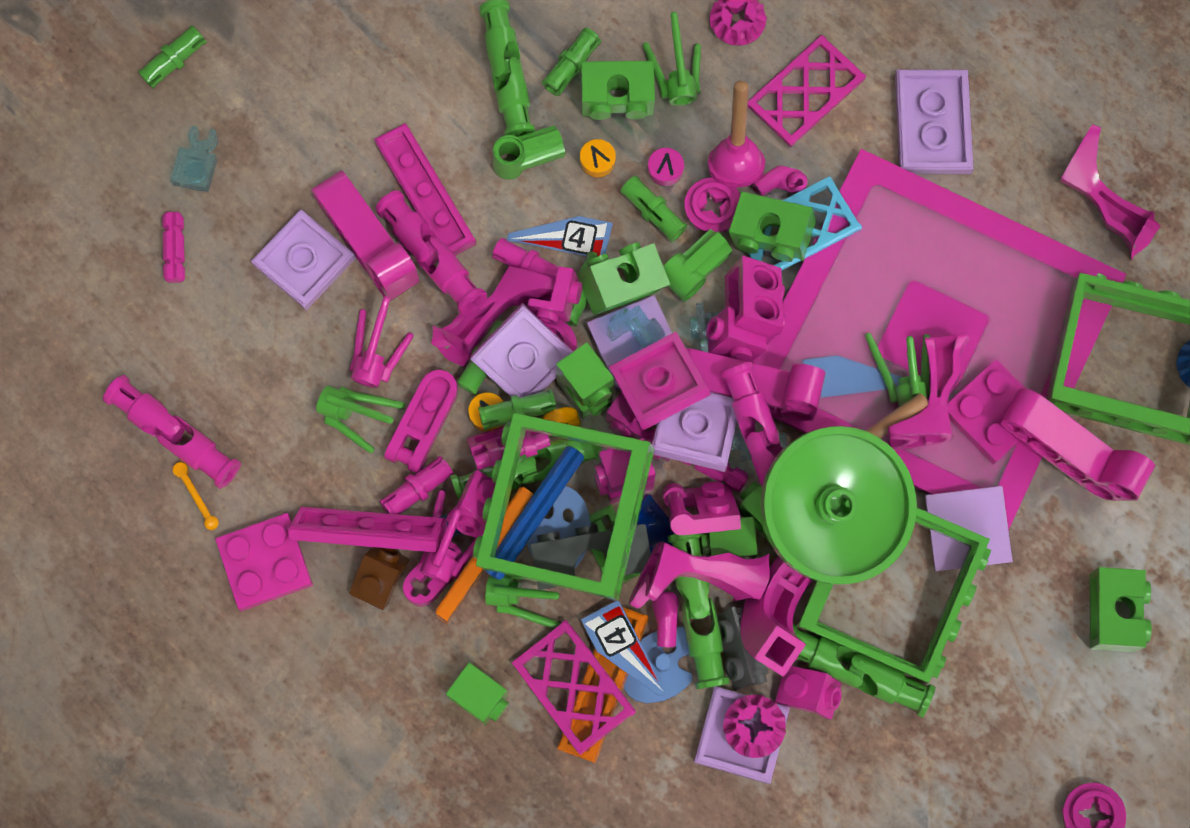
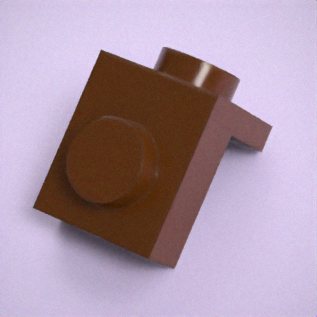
M372 547L364 554L349 594L376 608L384 610L389 604L400 574L407 568L410 560L402 556L398 549Z

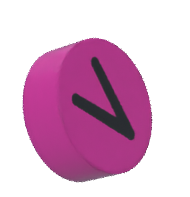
M660 148L651 154L648 161V174L653 182L661 186H671L681 179L684 171V160L679 152L671 148Z

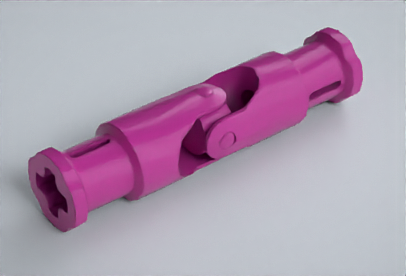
M396 190L382 197L376 205V213L379 217L387 219L393 227L394 235L416 257L417 262L444 294H449L457 303L459 313L462 316H468L480 309L487 300V293L474 285L469 279L467 269L449 248L437 238L436 233L418 212H413L405 203L402 192ZM439 261V264L436 268L434 264Z
M747 362L721 372L720 376L722 380L727 381L734 400L731 406L746 446L750 451L760 484L763 486L770 465L784 448L780 443L779 434L763 392H759L751 372L754 368L752 362ZM756 420L762 425L763 431L755 432Z
M125 375L117 377L106 389L103 395V401L106 404H114L127 414V419L142 431L156 437L161 445L195 471L200 469L215 481L214 485L217 488L222 489L234 479L241 467L240 461L229 459L217 450L216 444L182 418L170 415L160 401L149 393L143 394L132 386L128 377ZM184 431H187L192 436L191 441L185 445H177L181 442Z

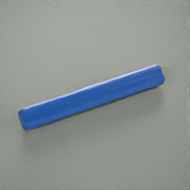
M567 446L497 548L495 558L515 562L584 460V455L572 446ZM485 570L486 573L497 580L505 576V574Z

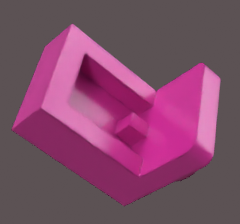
M559 266L551 301L529 298L527 306L543 323L557 324L558 320L569 322L573 304H579L581 299L582 282H579L574 269Z
M725 307L708 322L706 328L708 353L752 362L767 350V337L735 326L734 308Z
M475 470L469 476L457 506L448 513L446 521L450 522L454 510H461L456 527L461 533L473 536L474 538L484 534L487 522L483 520L484 505L488 497H493L496 483L492 482V478L479 470Z
M791 666L786 675L782 676L775 702L790 708L816 713L823 718L831 720L834 710L839 707L841 702V682L827 673Z

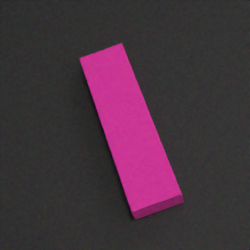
M404 123L374 139L378 150L414 211L424 218L436 233L437 238L455 256L475 246V238L407 124Z
M300 507L288 527L289 540L437 552L447 524L446 519Z

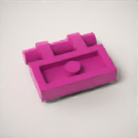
M504 426L466 438L478 470L490 466L494 468L496 461L502 460L505 445H502ZM526 430L520 456L525 455L526 458L537 455V450L551 446L548 435Z

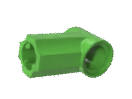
M554 125L520 137L506 135L499 138L494 144L492 159L493 170L496 175L502 179H515L521 175L523 170L565 157V149L559 130ZM513 154L517 159L508 162L504 161L501 156Z
M710 229L684 254L678 253L674 255L663 266L671 284L668 287L683 302L694 296L706 282V277L732 255L733 250L727 240L719 232Z

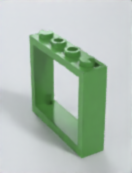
M1079 273L1071 286L1046 399L1069 415L1190 445V402L1187 417L1063 386L1083 298L1190 325V300L1180 298L1181 296L1173 291L1162 290L1156 292L1143 289V285L1137 282L1124 281L1119 283L1107 280V277L1100 273L1096 277Z
M513 413L511 423L507 422L502 433V445H505L502 460H497L493 469L492 482L496 483L493 497H488L484 505L483 520L487 521L484 534L477 537L474 546L473 557L477 559L476 566L496 573L619 601L655 448L647 441ZM526 430L631 453L601 582L495 558Z
M917 508L916 524L969 546L967 555L919 666L817 622L833 584L816 581L797 626L929 683L932 676L938 678L941 669L944 668L947 657L941 655L947 641L953 643L962 624V621L957 620L962 605L966 607L970 605L977 588L976 585L972 584L977 569L984 571L992 550L987 548L990 541L989 538Z

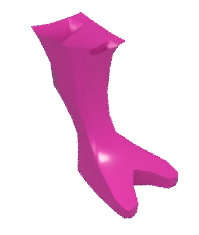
M1092 124L1061 177L1060 182L1087 196L1097 207L1106 228L1123 239L1129 249L1132 260L1137 253L1150 244L1161 226L1154 220V211H1147L1122 199L1107 188L1099 179L1096 159L1101 127Z
M509 266L494 293L487 298L480 309L468 316H462L459 313L450 325L442 329L432 325L433 337L431 344L436 346L449 361L464 366L472 355L471 352L479 344L486 331L507 308L520 306L522 303L528 305L529 298L550 302L555 280L530 270Z
M967 332L944 337H925V347L931 375L929 403L918 415L888 428L889 444L895 451L944 443L953 438L947 403L952 390L961 376L960 355L964 347L971 340Z
M660 542L655 546L631 593L629 604L638 609L649 599L655 601L667 586L680 576L696 578L711 583L733 596V601L747 598L760 600L770 577V554L748 560L731 553L700 557L692 556L665 542Z

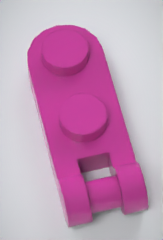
M434 370L425 375L386 449L384 459L393 463L400 461L408 465V470L414 473H418L423 469L428 454L457 399L458 387L453 375L443 370ZM408 438L419 442L414 452L404 447Z

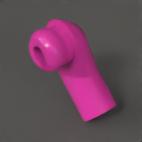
M779 165L762 175L757 182L751 185L759 196H764L775 188L797 193L806 188L808 179L798 169Z
M663 591L655 601H652V608L658 624L657 646L660 647L676 646L679 599L673 592Z

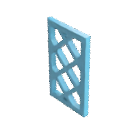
M830 176L783 200L813 207L814 211L827 214L822 230L813 229L812 236H819L816 244L807 248L805 258L862 229V225L856 220ZM827 188L832 195L829 206L810 202L811 196ZM833 214L846 218L850 225L837 233L827 232ZM772 225L765 229L764 235H771ZM758 249L756 254H748L750 258L762 261L765 250ZM793 258L792 262L781 261L774 266L784 270L801 260Z

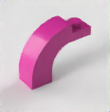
M778 556L773 565L769 567L770 577L761 599H746L741 616L740 632L742 643L747 652L754 659L784 677L806 646L794 633L793 616L801 596L812 579L794 571Z

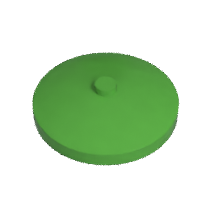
M837 426L808 432L790 442L776 456L763 482L760 508L766 536L777 555L790 568L817 582L853 584L880 574L890 567L902 554L915 526L917 502L911 475L901 457L892 447L879 437L864 430Z

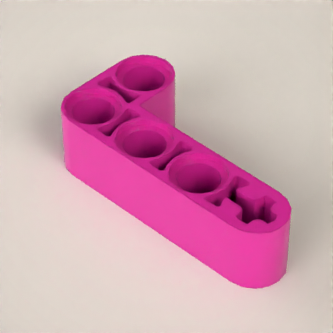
M342 170L311 189L317 203L347 246L355 254V257L383 297L388 296L391 301L419 283L416 267L406 250L399 242L394 243Z
M686 348L709 391L732 397L727 381L722 380L720 374L729 368L747 362ZM752 363L754 368L751 372L759 392H763L771 414L799 421H812L818 411L826 375L823 369L807 364H794L789 372Z
M1018 389L1001 421L1002 426L1086 490L1105 500H1138L1156 466L1151 459L1139 452L1113 450L1045 397L1029 389Z

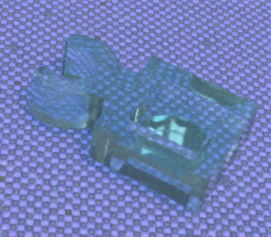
M192 126L188 132L191 148H179L170 181L173 186L209 193L218 160L215 154L209 152L216 148L218 135L215 130L211 129L209 137L204 141H199L200 132L197 126Z

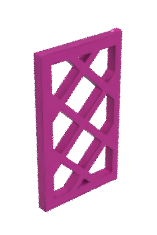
M820 35L750 98L747 108L751 109L788 146L792 147L866 79V75L834 47L824 35ZM822 47L829 54V63L809 62V56L817 48ZM793 70H803V86H782V80ZM809 70H829V87H809ZM835 71H847L854 77L845 87H835ZM768 93L777 94V110H764L758 102ZM782 94H803V111H782ZM809 94L829 95V102L819 111H809ZM782 118L803 119V125L790 135L782 126Z
M567 620L562 621L558 627L512 662L580 755L636 713V710ZM564 633H567L575 643V655L554 652L555 641ZM534 657L546 658L542 680L533 679L524 667ZM553 659L574 661L571 683L549 681ZM581 662L591 664L600 676L599 686L577 684ZM548 687L569 690L566 712L557 711L547 697ZM576 691L598 693L595 715L573 713ZM604 694L614 695L624 708L614 717L601 716ZM572 719L592 721V735L583 742H580L571 730Z

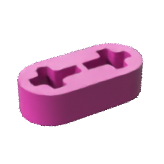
M450 542L448 549L457 553L455 558L457 562L463 555L462 551L456 544ZM419 562L404 580V595L415 606H428L439 597L455 578L451 576L448 584L432 579L427 585L430 593L426 597L423 594L414 597L412 596L415 591L412 586L413 582L417 580L419 583H423L428 578V576L420 572L423 564Z

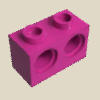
M742 255L725 275V307L728 306L735 309L736 327L767 337L768 345L776 335L781 334L786 322V316L783 314L785 287L782 284V268Z

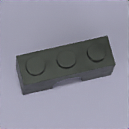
M646 524L636 526L625 575L642 572L651 555ZM592 525L575 528L576 536L563 539L560 538L559 531L536 535L538 543L530 544L534 567L575 576V563L583 552L595 549L607 555L613 530L599 532L598 526ZM537 582L538 591L557 587Z

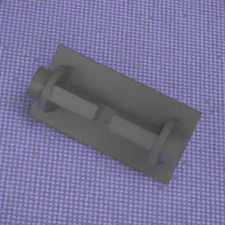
M731 607L717 615L723 651L726 658V673L732 681L734 691L751 684L755 686L766 683V674H769L767 666L754 659L742 643L740 626L743 607L737 609Z

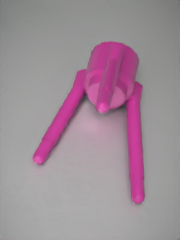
M388 296L383 297L368 349L363 351V354L367 313L365 309L359 311L353 360L349 371L352 372L350 379L371 388H378L380 381L388 383L392 370L414 337L411 332L405 336L386 366L383 365L384 358L375 354L390 302Z
M442 490L439 491L432 516L434 518H439L442 515L445 492ZM460 509L454 510L438 551H424L420 563L423 564L420 569L422 574L445 584H448L451 576L458 579L463 567L473 556L477 540L475 538L456 562L457 553L448 549L461 515Z

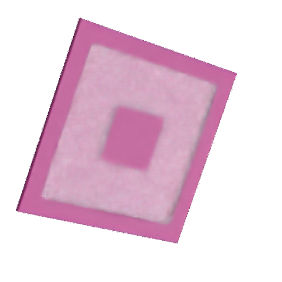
M860 149L839 192L858 223L862 225V229L805 258L783 301V314L786 316L783 331L767 345V350L752 363L790 372L794 364H803L805 359L838 355L878 369L865 339V334L869 332L879 348L889 373L901 377L909 376L906 338L912 336L916 352L918 375L921 376L924 334H929L930 338L967 332L971 340L964 347L960 355L961 376L952 390L948 402L996 359L1026 389L1037 392L1046 398L1073 282L1079 273L1095 277L1100 273L1106 276L1107 280L1122 283L1127 274ZM833 214L827 232L837 233L850 225L846 218ZM816 236L812 245L818 242L819 236ZM1083 298L1063 386L1074 389L1112 305ZM931 375L929 376L930 392H931ZM886 389L820 398L818 411L812 421H799L771 415L772 418L805 434L817 429L837 426L852 427L866 431L899 408L898 402L890 403L889 392ZM951 421L953 438L950 441L895 451L907 466L914 480V487L929 495L1002 486L1008 531L1042 459L1040 454L1020 440L993 465ZM888 433L881 439L890 446V436Z

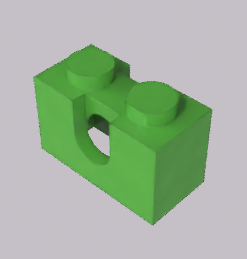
M654 61L582 62V116H590L596 120H605L611 117V113H626V117L629 119H643L646 116L654 115ZM613 90H622L626 95L618 98L613 97L609 93Z
M741 192L729 233L733 244L743 252L756 254L758 249L772 251L771 255L781 261L792 262L793 258L804 261L816 219L813 207ZM768 226L780 227L776 235H764L765 229Z
M637 242L620 249V256L614 259H609L608 254H603L587 261L588 268L579 273L578 278L582 282V288L594 316L655 294L671 285L654 243L641 248L640 243ZM617 268L623 269L626 282L619 276Z
M588 342L556 363L557 385L582 419L590 414L596 417L611 406L610 400L613 399L611 387L614 386V377Z
M1099 567L1089 574L1090 649L1137 652L1145 648L1146 643L1150 642L1152 635L1151 621L1144 619V604H1149L1151 600V584L1149 581H1146V570ZM1116 602H1124L1128 606L1130 611L1128 619L1122 618L1117 614L1115 610Z

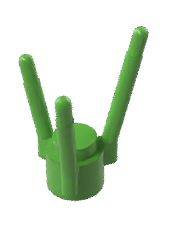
M671 12V28L677 70L669 73L667 81L649 43L644 42L642 46L648 61H654V74L660 86L662 99L669 98L671 105L682 106L695 102L698 99L697 95L701 93L699 84L701 45L699 43L694 45L691 76L690 71L685 70L678 15L676 12Z
M869 332L865 334L869 349L888 389L890 403L898 402L900 407L919 393L923 394L927 400L930 398V367L925 347V337L930 338L929 334L923 335L921 376L918 375L914 339L912 336L906 338L909 376L898 379L899 386L897 387L872 334Z
M329 385L326 386L316 406V411L326 416L324 424L336 428L368 453H373L374 447L340 420H348L353 411L388 424L393 423L394 419L376 410L356 404L355 400L398 409L406 407V404L401 401L354 392L344 387L337 389Z
M489 575L485 594L486 605L497 606L498 613L512 614L552 629L561 624L558 621L512 606V604H519L520 597L557 600L560 597L558 592L521 588V582L515 580L522 578L505 575L504 578L497 580Z

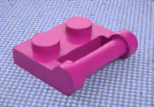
M708 482L701 487L684 489L680 484L672 483L664 488L662 495L665 504L670 507L671 516L669 522L675 534L691 535L741 529L740 513L731 487L728 484ZM695 506L697 515H691L686 511L685 507Z

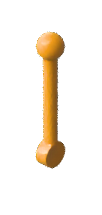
M183 462L176 463L173 466V473L184 482L205 519V528L215 530L219 525V520L210 514L189 478L188 466Z

